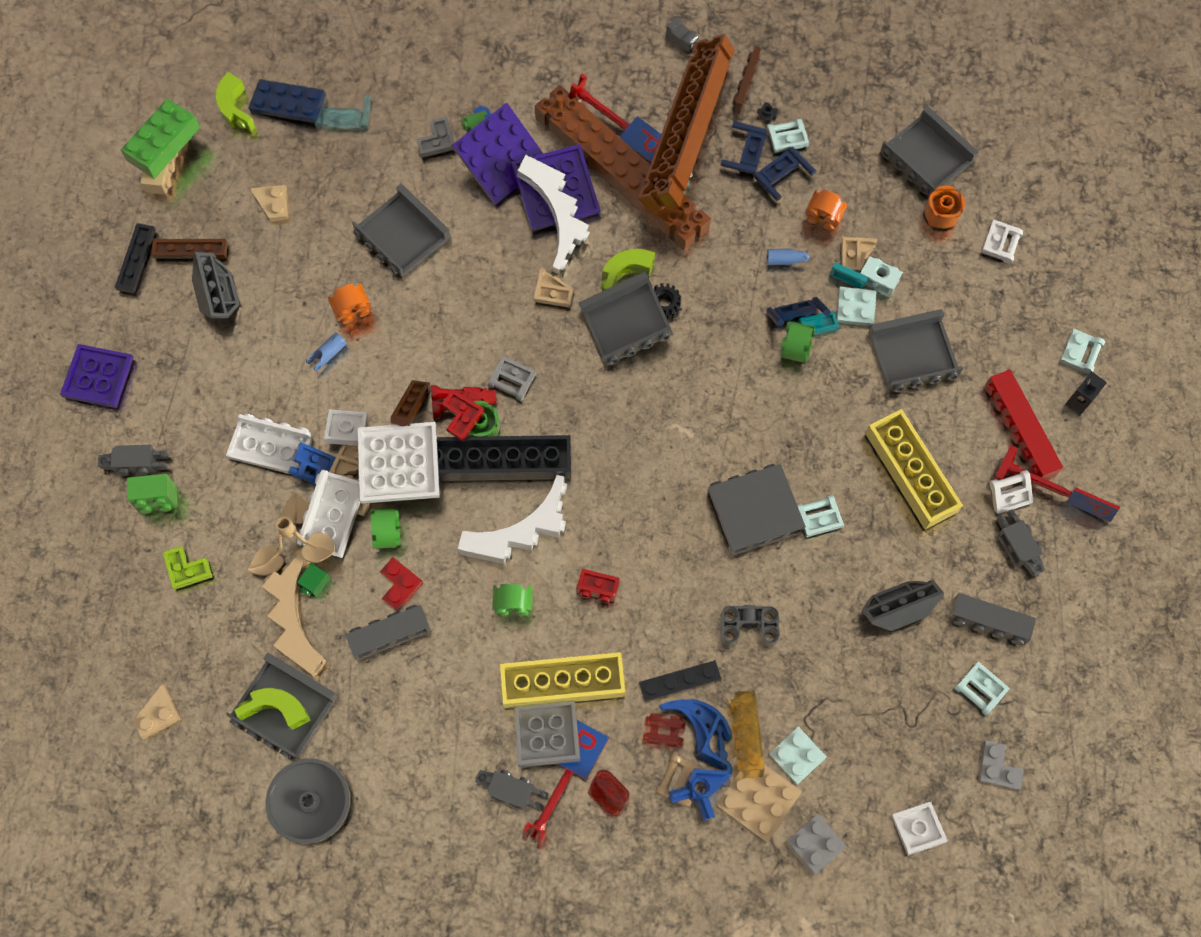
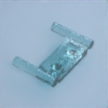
M325 95L315 123L317 127L368 128L371 96H364L363 111H360V109L325 107Z

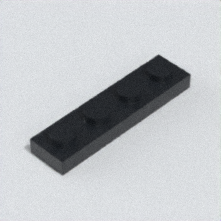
M136 223L115 284L116 290L135 293L156 231L154 226Z
M716 660L640 681L639 687L645 703L721 681V676Z

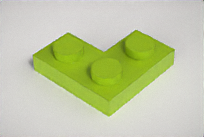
M182 546L163 552L171 586L174 590L212 578L206 557L188 563Z

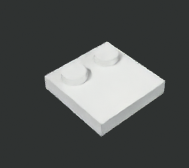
M329 409L324 443L358 446V428L366 427L367 412Z
M931 802L892 814L891 816L908 856L947 843L948 841Z

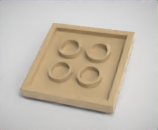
M751 755L716 807L765 843H768L802 791Z

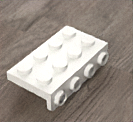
M238 414V423L226 457L288 473L290 466L295 468L299 466L298 463L292 461L298 444L302 442L311 446L313 437L309 430L303 427H298L297 429L287 423L281 422L277 424L267 418H262L261 420L251 414Z
M321 470L315 480V490L309 498V508L303 515L304 523L302 529L298 533L307 541L313 533H325L334 542L335 552L333 555L342 558L361 503L359 481ZM297 537V544L305 546L306 544Z

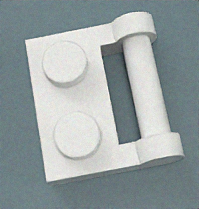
M993 219L981 253L1001 259L1004 263L1012 264L1015 258L1014 252L1019 238L1023 235V230ZM1011 234L1012 238L1008 250L1004 252L1002 249L1007 235Z
M1027 470L1002 480L995 479L990 481L994 511L997 514L1033 503L1031 477ZM1022 481V485L1010 488L1004 491L1000 490V488Z

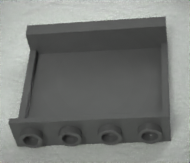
M929 106L923 109L919 118L888 143L884 141L880 150L884 158L889 159L896 169L902 171L909 181L914 182L921 192L929 197L936 188L947 185L971 165L979 153L978 150Z
M400 183L396 187L397 194L357 225L353 221L352 225L354 235L359 240L362 238L365 241L366 247L370 251L374 250L379 260L389 265V269L393 274H398L403 278L447 242L451 236L449 229Z
M646 271L578 302L605 365H613L621 358L631 357L637 351L648 349L654 343L666 341L670 336L674 335Z
M942 309L871 325L868 334L888 392H900L908 387L918 388L925 383L936 384L943 379L953 380L959 377L963 366L958 367L942 322L944 317Z
M770 464L759 471L756 469L751 470L746 475L740 477L735 475L730 477L728 481L722 483L721 481H716L708 487L707 495L711 496L728 541V550L731 556L802 533L806 527L781 464Z
M267 653L264 657L265 664L234 710L239 707L240 703L253 700L250 695L251 692L264 688H275L286 691L294 696L306 709L311 721L292 730L288 726L282 712L276 709L262 710L244 720H240L234 710L231 714L227 712L226 715L231 718L229 723L237 728H240L241 725L248 729L246 733L255 739L260 736L265 739L263 743L268 747L274 749L276 746L281 749V755L288 759L294 757L298 760L338 696L335 692L272 654Z

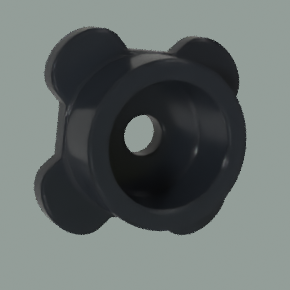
M765 102L763 107L757 109V114L764 121L772 120L774 115L778 113V109L773 108L769 102Z

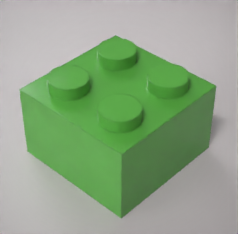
M167 474L127 478V500L138 512L143 514L151 513L154 510L171 511V509L177 508V486Z

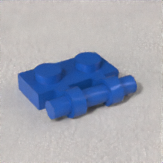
M300 442L292 460L298 463L299 466L298 468L290 466L288 473L294 475L296 479H304L310 482L311 485L316 486L315 480L321 470L329 472L336 457ZM306 467L315 470L314 475L305 472Z

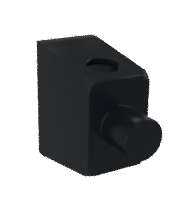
M1090 372L1065 405L1081 416L1107 382L1095 373ZM1078 397H1083L1085 399L1084 402H1081Z

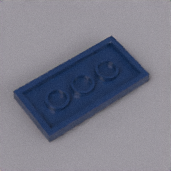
M259 79L248 109L253 113L316 123L326 93L322 89Z

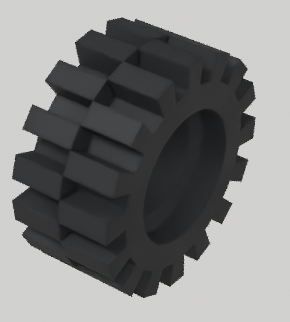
M660 283V287L658 285L654 286V291L657 298L666 296L671 299L669 306H661L665 316H668V319H670L672 314L675 316L677 311L679 312L681 294H679L678 289L675 290L674 285L670 288V284L667 283L664 286L663 283Z

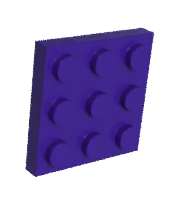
M78 344L60 395L63 398L117 408L134 358L133 355Z

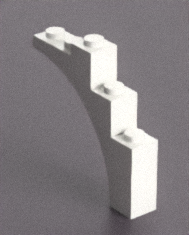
M525 155L518 169L517 177L530 184L542 196L553 214L557 228L558 248L551 271L558 274L560 269L564 270L568 262L565 258L567 254H572L575 244L580 246L582 241L586 242L590 233L587 231L589 225L574 218L578 208L575 206L577 199L561 192L566 183L564 181L565 174Z
M556 475L552 489L544 502L521 522L492 532L462 531L458 545L459 555L505 564V560L510 558L511 547L532 551L533 545H537L539 534L559 538L560 532L564 533L566 521H563V514H561L563 501H560L561 495H565L567 483H564V476Z

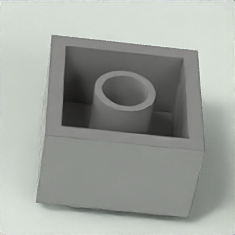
M819 813L785 842V845L811 876L817 874L847 847Z

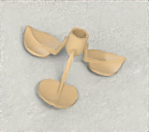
M296 492L286 502L280 518L276 521V528L279 531L277 533L279 550L274 546H265L258 550L250 566L247 568L251 573L268 576L282 568L284 564V559L280 556L283 552L282 537L292 538L296 535L306 544L302 549V555L305 560L311 563L321 562L335 552L334 542L325 533H313L307 541L297 532L296 525L304 523L303 515L308 510L310 504Z

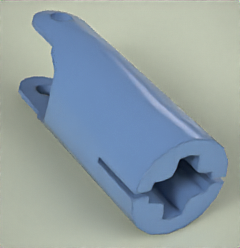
M767 249L766 260L767 265H793L798 262L808 261L809 255L805 251L793 249Z
M335 332L307 358L306 363L310 364L315 359L322 357L314 367V370L318 371L347 343Z

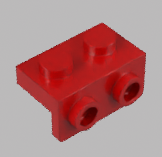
M582 569L576 586V593H579V596L584 598L596 597L604 603L614 602L620 578Z

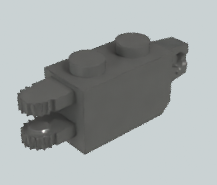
M151 445L115 446L110 454L99 455L98 467L100 469L113 470L120 476H127L129 473L148 475V473H155V470L168 469L167 463L155 462V459L168 458L169 453L166 451H155Z
M1014 510L1007 511L1012 525H1009L1002 514L998 515L997 520L1002 528L998 536L1014 564L1019 567L1024 565L1032 576L1042 573L1045 570L1040 558L1043 554L1039 542L1033 538L1029 525L1025 524L1024 520L1020 521Z
M503 769L500 772L495 771L494 773L479 770L475 780L477 784L488 789L492 799L526 811L527 806L543 811L544 805L530 800L532 793L542 798H548L549 793L535 788L531 784V780L524 777L516 779L512 777L511 772Z

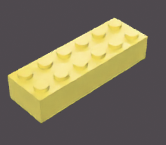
M902 409L868 426L865 432L866 436L924 529L959 512L963 504Z
M621 652L500 664L504 709L514 708L515 706L574 700L578 702L625 697Z

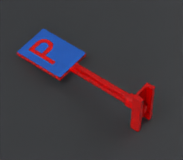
M582 73L578 86L574 83L571 85L570 99L575 97L577 100L586 101L621 127L624 132L620 138L651 164L661 133L638 116L631 124L627 123L591 96L590 92L585 89L588 77Z
M1010 445L995 479L1002 480L1006 478L1007 474L1015 476L1020 474L1021 471H1025L1013 463L1017 447ZM1029 472L1032 483L1061 496L1068 497L1066 503L1111 522L1120 509V506L1075 487L1073 491H1069L1065 487Z
M578 720L580 761L557 764L565 768L561 779L538 820L536 819L533 825L527 822L523 829L522 840L526 841L528 836H530L532 840L538 841L537 848L541 849L545 840L546 832L544 829L546 828V822L573 774H576L586 780L609 739L608 736Z

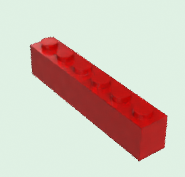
M1011 369L991 376L986 382V390L989 395H992L995 407L1001 412L1003 422L1006 427H1009L1012 439L1018 444L1021 456L1027 461L1030 472L1044 479L1058 474L1064 467Z

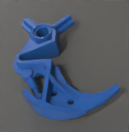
M684 699L660 704L661 711L667 709L678 710L687 716L695 730L697 757L721 769V771L694 769L689 773L685 787L668 791L669 801L673 804L690 799L693 802H697L704 821L715 818L709 797L731 777L733 772L732 765L727 760L728 753L725 751L724 741L729 742L732 740V732L728 721L719 710L700 700ZM714 731L718 734V752L713 753L709 745ZM695 785H699L702 788V793L696 791Z

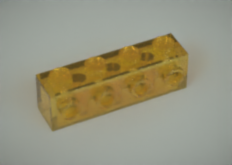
M755 690L735 692L734 698L730 699L731 712L734 711L735 714L732 722L733 730L737 731L735 749L739 750L740 758H737L738 770H741L742 778L763 777L765 766Z

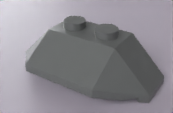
M195 252L192 283L199 311L209 318H228L240 305L232 273L222 262L216 259L213 253Z
M907 581L872 595L862 610L872 625L893 631L928 617L943 598L944 592L935 581Z

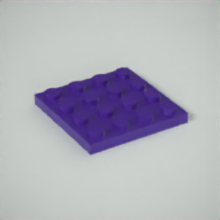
M507 102L451 145L493 204H497L518 187L511 165L512 161L524 159L525 155L532 157L544 154Z
M580 144L531 157L565 174L564 181L566 183L561 192L577 199L575 206L578 208L574 218L581 219L600 214L601 210ZM523 159L512 161L511 165L531 231L556 225L553 214L542 196L530 184L517 177L518 169Z

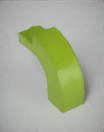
M227 72L217 86L216 102L223 119L230 127L234 128L237 124L242 129L246 128L252 131L255 128L252 117L235 107L237 99L245 91L243 82L238 77Z
M629 249L613 256L602 270L603 282L601 289L604 291L615 286L617 280L627 273L641 274L646 271L647 276H650L655 262V252L645 249Z
M264 688L251 692L250 695L253 700L240 703L239 707L234 710L240 720H244L265 709L279 710L292 730L311 721L306 709L294 696L286 691L275 688Z

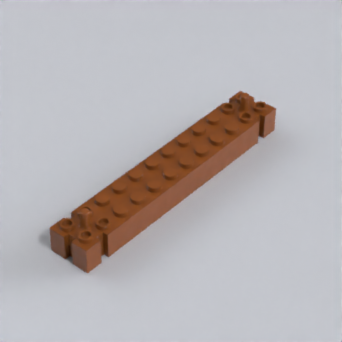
M726 34L714 36L710 41L708 39L699 40L694 44L692 50L694 55L690 56L644 180L646 186L642 187L638 197L649 213L661 211L665 207L671 209L681 205L682 193L688 185L729 67V61L735 50Z
M558 85L550 92L549 99L544 97L534 105L535 118L544 126L549 124V130L566 146L571 147L580 144L586 163L668 237L673 235L675 237L674 242L682 250L685 251L695 242L696 235L700 238L710 229L711 218L701 209L697 212L695 210L696 204L684 194L680 207L671 209L665 207L661 211L649 213L638 197L642 187L646 186L644 180L650 164L575 97L570 99V93L561 85Z

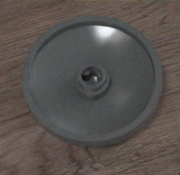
M308 758L294 761L282 768L269 785L265 803L267 817L275 831L289 841L299 844L321 842L336 833L348 815L350 790L347 781L337 768L323 760Z

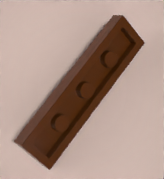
M755 46L753 53L749 52L747 58L749 64L744 66L742 73L744 79L739 81L737 87L739 93L734 95L732 102L735 105V113L741 114L760 58L761 47Z
M153 239L151 255L153 259L194 258L195 252L213 253L216 258H226L228 242L226 239Z
M411 381L391 415V424L399 426L411 425L430 390V382Z

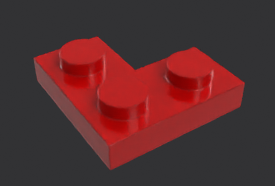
M453 389L442 403L443 408L456 415L446 430L461 441H464L485 412L483 407Z
M394 557L380 571L384 577L393 583V586L382 597V600L398 612L423 581Z

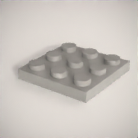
M575 700L514 707L518 767L580 761Z

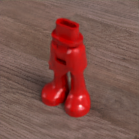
M430 385L433 420H438L443 412L448 411L442 407L443 401L439 400L445 399L452 389ZM480 387L453 389L473 402L485 401L490 405L496 404L495 390H487V388L482 389Z

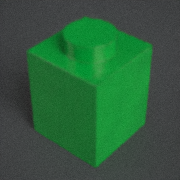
M310 563L297 583L301 587L300 591L307 596L312 594L317 597L330 577L326 572Z

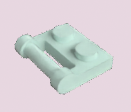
M801 118L795 119L792 122L766 125V129H768L767 134L770 137L774 153L788 151L792 146L795 149L809 146V140ZM794 128H796V130H791V131H786V132H781V133H775V132H778V131H783V130H788V129H794Z
M1073 329L1059 362L1090 374V372L1094 371V363L1100 348L1104 346L1105 340ZM1088 344L1092 345L1093 348L1087 363H1082L1081 361Z
M833 495L804 505L802 503L797 504L806 526L804 529L806 537L844 526ZM825 506L830 507V510L808 516L805 513Z
M978 661L954 689L957 692H962L987 716L1010 688ZM968 682L991 701L988 704L966 686Z

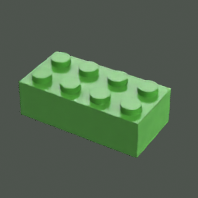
M167 98L120 150L127 162L155 179L200 129L195 115Z

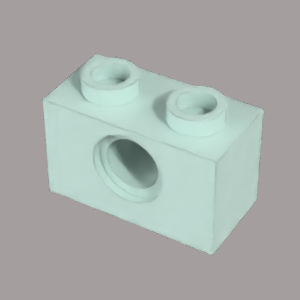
M870 256L860 274L868 277L865 286L890 297L903 272L894 266L883 263L878 258Z

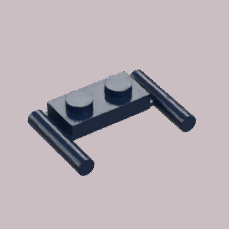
M733 121L732 128L748 132L740 163L722 159L720 166L755 174L768 129Z
M792 146L759 172H756L753 177L776 201H779L782 196L772 185L797 168L798 164L811 176L817 171Z
M813 297L812 300L776 307L775 309L769 307L766 310L778 327H782L784 321H791L795 317H808L816 313V308L825 316H829L831 313L818 297Z

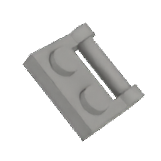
M502 356L488 382V387H495L515 396L517 400L522 402L536 375V371ZM502 377L521 386V388L517 390L498 381V378Z

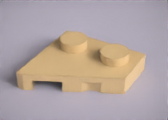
M286 185L251 188L253 196L271 222L289 220Z
M842 237L841 265L860 273L873 251L877 239Z
M541 267L534 302L570 308L573 288L563 283L558 277H553L546 272L545 268Z
M161 685L133 720L142 739H146L181 720L165 685Z

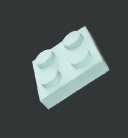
M840 287L837 307L838 323L871 327L875 322L876 291Z
M799 726L768 754L796 786L826 758L825 754Z

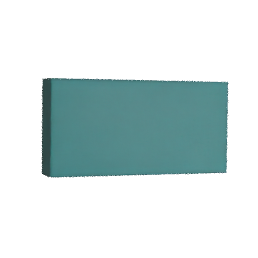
M837 262L834 263L830 272L831 277L857 289H864L868 279L867 276Z
M831 311L829 316L821 313L798 319V322L801 324L814 326V335L839 330L835 311Z

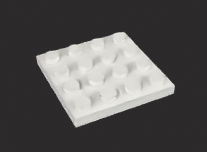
M435 422L412 423L410 426L385 425L358 428L361 504L440 498Z

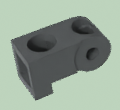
M679 17L672 20L666 27V37L687 52L694 47L696 41H699L698 36L683 25Z

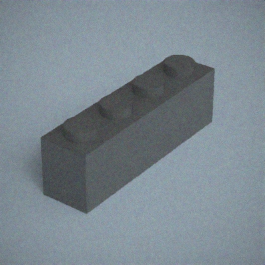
M958 593L954 597L949 615V620H952L956 625H967L973 627V630L977 632H988L995 638L1009 639L1016 645L1027 644L1031 640L1036 621L1035 617L962 593Z
M411 605L404 612L391 613L386 619L381 621L379 619L373 620L368 623V626L363 628L355 627L349 631L350 633L345 635L353 657L357 661L430 632L431 629L422 606Z

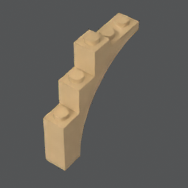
M300 548L295 553L294 560L290 564L285 565L282 574L279 575L275 571L272 575L269 574L264 579L262 588L279 601L270 608L269 619L285 630L284 633H280L276 637L273 646L304 671L315 677L327 661L311 646L300 624L298 614L300 586L297 581L310 563L304 559L302 555L303 548Z

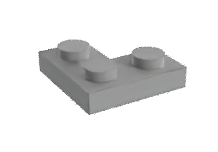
M447 116L430 120L433 135L417 139L421 158L454 150L451 147L454 140Z
M985 740L978 782L1020 791L1024 769L1003 765L1006 745Z

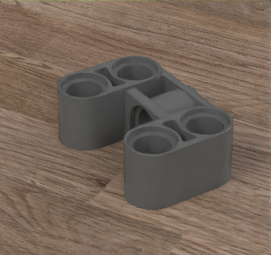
M726 606L720 615L721 643L726 647H732L738 641L739 629H759L760 643L764 647H773L780 636L778 610L772 606ZM731 613L735 619L727 620L724 614ZM764 614H771L774 620L767 621L764 618ZM731 632L734 634L735 639L728 640L724 634ZM764 634H773L774 640H767Z

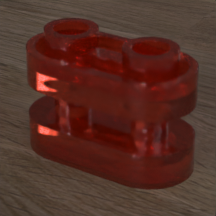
M650 713V716H646L645 726L650 728V732L643 733L642 742L652 745L683 748L684 738L678 737V733L685 731L686 722L682 721L681 717L670 716V719L662 718V715L657 713ZM658 729L669 730L670 735L658 734Z
M607 770L598 771L589 786L590 795L610 815L620 814L629 799V792L625 786Z

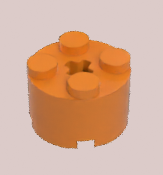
M940 186L931 193L924 210L928 224L938 228L955 226L965 208V198L954 187Z
M815 190L805 210L807 221L811 224H822L826 230L833 231L839 225L847 208V203L845 201L842 203L840 201L841 197L831 191L822 190L820 193L818 190Z
M357 283L358 286L355 287L353 284L342 286L333 292L334 296L332 298L330 295L328 297L336 319L342 321L343 324L352 322L354 317H364L370 313L371 304L360 283Z

